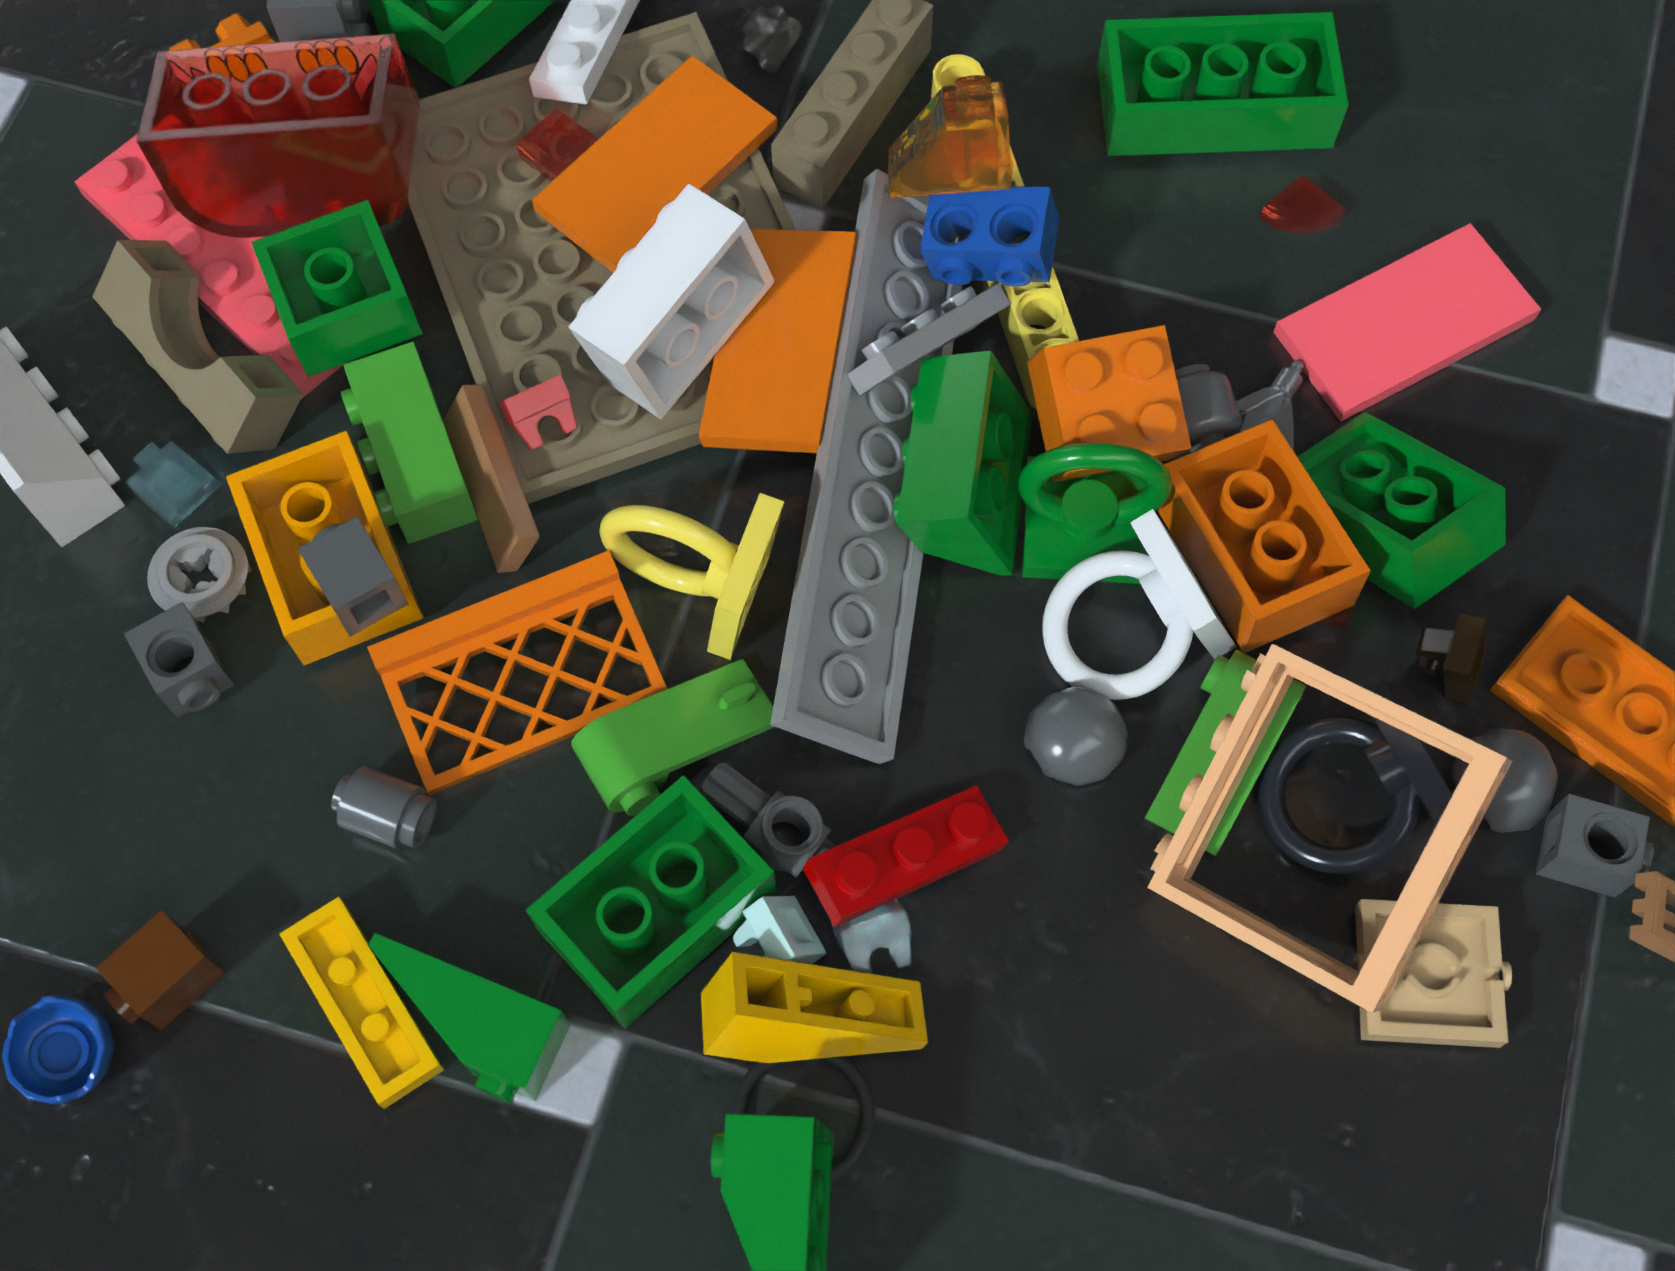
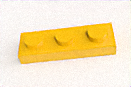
M340 897L335 898L279 933L379 1106L383 1109L387 1108L445 1070L378 957L368 946L369 942L347 905Z

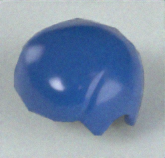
M71 996L41 997L40 1001L11 1020L8 1028V1037L4 1042L2 1059L8 1082L27 1099L50 1104H64L86 1095L107 1075L115 1051V1045L109 1021L93 1004Z

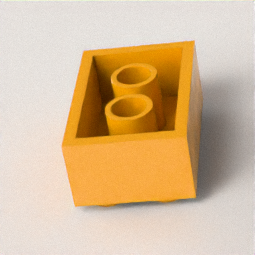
M347 431L226 476L283 636L304 666L424 618L390 531L382 516L366 470ZM357 516L394 575L408 605L350 637L298 551V548L311 542L314 536L322 529L334 524H343Z

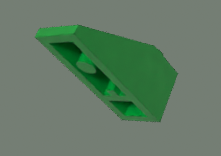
M374 933L368 946L461 1063L474 1076L478 1077L473 1087L509 1104H512L516 1094L536 1101L571 1026L562 1010Z

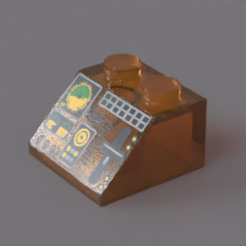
M970 75L955 80V85L943 86L888 149L889 198L1011 189L1009 123L1003 82H991V78L984 75Z

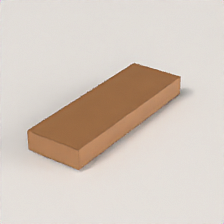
M462 385L443 423L497 572L518 571L540 536L485 389L482 385Z

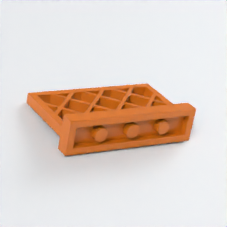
M609 550L367 647L374 666L381 676L429 796L575 736L593 720L667 690ZM612 600L615 601L622 617V623L613 643L580 630L589 609ZM576 615L571 626L559 622ZM542 628H548L567 636L553 667L521 655L530 633ZM627 632L636 652L622 647ZM516 639L512 650L500 646ZM576 640L609 652L596 683L562 671ZM485 651L507 660L493 692L461 679L470 658ZM617 656L642 665L651 685L628 696L604 687ZM456 664L451 675L439 671ZM516 664L549 676L536 708L503 696ZM423 676H428L447 684L433 716L409 708L400 686ZM558 680L591 693L582 715L566 721L545 712ZM457 688L489 701L475 733L442 721ZM599 697L613 701L595 709ZM498 705L531 717L522 740L506 746L484 737ZM414 720L428 725L422 740ZM540 721L553 726L535 734ZM438 729L470 741L461 765L435 775L427 753ZM480 746L493 751L475 759Z

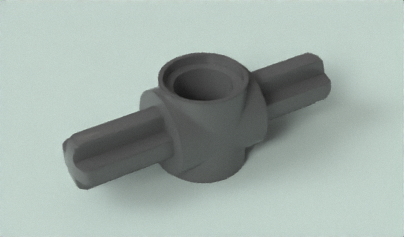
M721 762L715 766L701 786L700 791L703 796L748 829L743 839L754 846L755 852L773 870L787 871L797 878L809 858L836 847L835 844L827 839L832 829L822 823L819 811L810 801L798 796H786L780 790L771 797L727 763ZM777 822L793 824L799 829L803 838V844L799 846H786L780 843L772 832V825Z

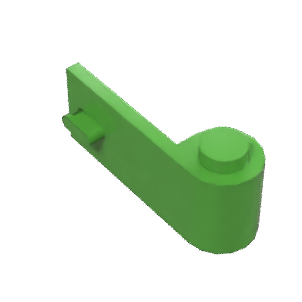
M1237 649L1230 660L1218 654L1201 685V689L1211 695L1145 819L1175 834L1186 813L1179 808L1182 796L1191 780L1197 774L1205 776L1216 752L1210 749L1214 733L1227 714L1236 715L1247 692L1241 689L1243 677L1247 670L1252 671L1257 659ZM1293 679L1217 826L1205 850L1206 852L1214 856L1217 855L1302 696L1306 684L1296 679Z
M741 659L593 720L575 735L571 746L608 810L613 813L625 811L628 816H634L661 795L659 790L666 782L670 772L774 728V726L770 725L773 705L744 659Z

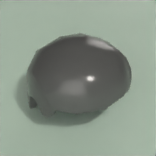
M1070 687L1049 694L1029 713L1024 744L1025 748L1031 751L1046 776L1075 786H1081L1105 779L1123 761L1128 747L1127 739L1129 736L1122 715L1110 699L1094 689Z
M1487 728L1470 738V740L1513 761L1484 815L1491 830L1500 833L1529 830L1544 819L1550 810L1558 782L1557 770L1547 747L1534 736L1518 729ZM1457 757L1451 770L1456 788L1469 763Z

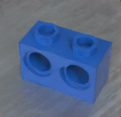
M931 186L920 251L932 278L952 285H965L972 280L999 281L1002 284L1013 287L1026 286L1030 282H1050L1060 220L1050 187ZM969 235L963 241L952 243L956 238L960 236ZM1029 236L1023 242L1010 244L1018 237Z

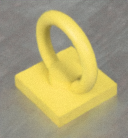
M759 493L740 545L727 541L713 529L692 518L670 510L644 505L621 506L611 510L602 519L599 533L603 545L610 551L611 555L627 569L642 578L681 593L717 598L718 601L715 607L707 652L731 660L771 555L784 501ZM626 532H648L681 542L711 560L708 572L684 568L662 560L634 543Z

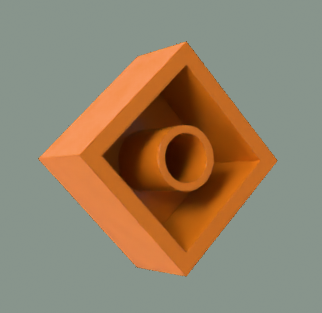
M1165 325L1046 347L1027 362L1045 451L1075 443L1104 442L1130 446L1147 452L1160 461H1166L1192 449ZM1078 469L1060 473L1051 477L1052 483L1115 470Z

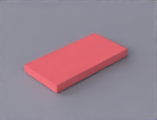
M1469 223L1277 321L1273 333L1294 361L1300 360L1303 362V373L1340 422L1531 323L1536 319L1541 308L1473 225Z

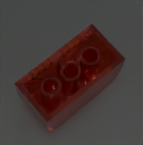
M394 34L159 51L136 142L176 210L190 222L210 232L237 238L266 237L366 200L369 201L378 226L382 227L396 220L403 213L407 205L420 117V101Z

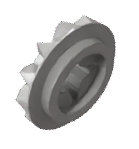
M196 527L175 534L159 547L150 562L147 582L151 596L163 610L166 611L183 602L196 620L204 623L206 616L218 611L229 614L230 603L238 595H246L245 582L247 574L252 572L244 548L236 538L217 528ZM209 564V570L218 580L216 582L211 581L210 583L200 581L195 589H193V583L182 570L201 572Z

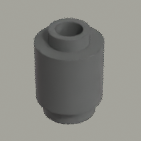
M361 766L353 775L345 774L335 788L331 808L337 812V825L340 828L396 849H401L404 845L417 849L424 842L432 827L437 810V801L426 796L425 790L421 786L370 767Z

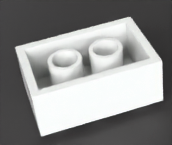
M688 183L674 201L669 202L663 207L656 223L637 246L628 250L622 256L616 271L600 290L581 305L577 317L568 328L608 384L662 420L774 284L775 280L746 220Z

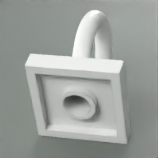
M1153 509L1130 522L1149 556L1133 551L1118 550L1100 553L1081 561L1058 581L1049 596L1043 615L1042 628L1045 649L1051 664L1058 674L1072 687L1094 689L1110 700L1138 697L1166 682L1185 659L1191 645L1193 632L1214 659H1216L1218 654L1222 656L1237 647L1177 544ZM1112 576H1131L1139 579L1148 598L1168 628L1166 638L1154 658L1135 671L1117 675L1095 671L1076 656L1070 645L1067 628L1069 614L1080 594L1093 583Z

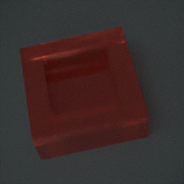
M556 107L516 143L519 158L552 182L589 149L598 138Z

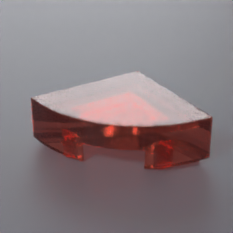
M1302 174L1263 206L1260 219L1283 231L1314 233L1328 229L1340 222L1345 208Z

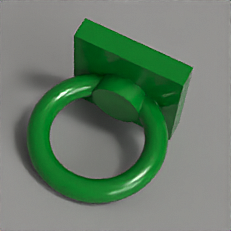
M1104 442L1075 443L1048 450L1036 457L1027 456L1026 466L1023 468L1018 481L1019 493L1024 501L1022 577L1061 579L1065 573L1081 561L1108 551H1133L1149 556L1130 522L1152 509L1155 512L1158 511L1169 499L1172 490V479L1164 464L1142 450L1121 444ZM1078 469L1115 470L1052 483L1051 477L1060 473ZM1112 576L1097 581L1141 584L1138 578L1131 576Z

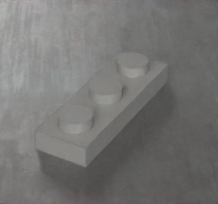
M999 283L979 295H976L972 286L940 305L945 312L943 316L938 317L934 308H931L902 327L907 335L903 339L899 340L893 330L862 349V352L867 361L849 372L847 376L860 396L977 327L1011 303Z

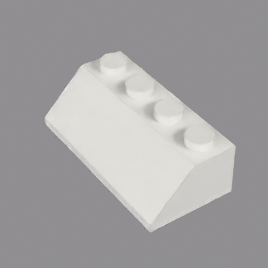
M6 326L0 330V474L50 535L63 547L125 506L111 487V485L120 480V477L99 449L89 455L85 453L79 444L90 437L67 407L56 414L49 403L59 396L37 366L28 372L23 370L19 362L29 356Z

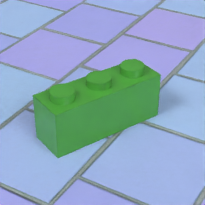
M414 342L344 364L343 366L351 388L340 391L353 426L361 423L364 424L368 437L357 441L370 476L377 473L381 474L385 488L375 491V496L387 527L398 523L407 543L411 544L477 521L476 511Z

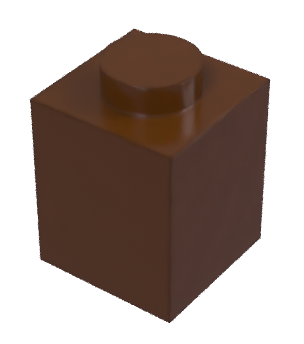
M163 910L158 912L96 967L112 986L103 996L126 1021L133 1024L141 1017L160 1030L165 1028L225 973L186 929Z

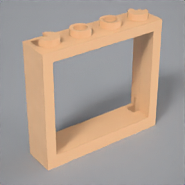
M1272 644L1266 656L1259 655L1252 671H1246L1241 689L1247 692L1236 715L1227 714L1217 727L1210 744V749L1216 752L1205 776L1197 774L1187 786L1179 806L1180 810L1186 813L1174 836L1169 833L1166 834L1157 845L1155 852L1158 855L1150 868L1155 873L1147 888L1369 1012L1374 1013L1383 1009L1513 761ZM1294 678L1469 763L1360 972L1191 880L1199 861Z

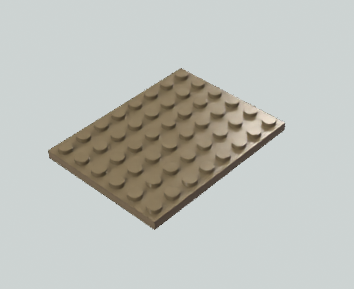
M696 12L622 35L587 105L534 97L529 78L538 63L536 62L375 114L383 136H387L384 140L476 385H482L486 391L528 504L701 444L698 435L714 356L662 420L608 384L568 327L577 317L581 305L589 297L595 295L613 273L534 211L532 199L690 56L693 55L727 80ZM759 148L708 194L709 197L744 217L750 229L796 230ZM560 374L571 396L569 399L577 429L563 434L556 419L551 416H544L537 423V431L542 438L543 445L530 450L513 426L509 424L499 402Z

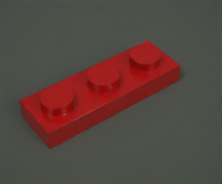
M976 785L811 857L804 865L803 870L833 926L836 927L1000 852L1009 843V840Z

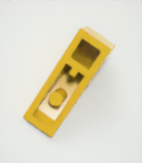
M732 952L701 992L704 1055L762 1063H778L919 1050L928 1043L921 984L918 981Z

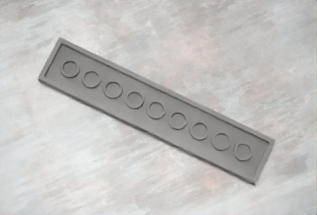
M879 169L873 171L863 181L855 228L857 240L821 443L817 449L770 723L774 727L877 764L894 759L923 552H920L902 529L898 527L894 517V499L896 494L901 492L905 470L902 447L905 438L910 437L913 418L911 390L913 385L918 383L921 360L860 396L847 374L867 361L862 352V349L893 330L899 340L903 339L907 335L902 327L931 308H934L938 317L943 316L945 312L940 305L961 292L962 285H952L933 279L920 251L929 196L896 178L890 183L892 180L891 176ZM969 235L960 236L956 238L952 243L963 241ZM954 340L924 358L952 355Z

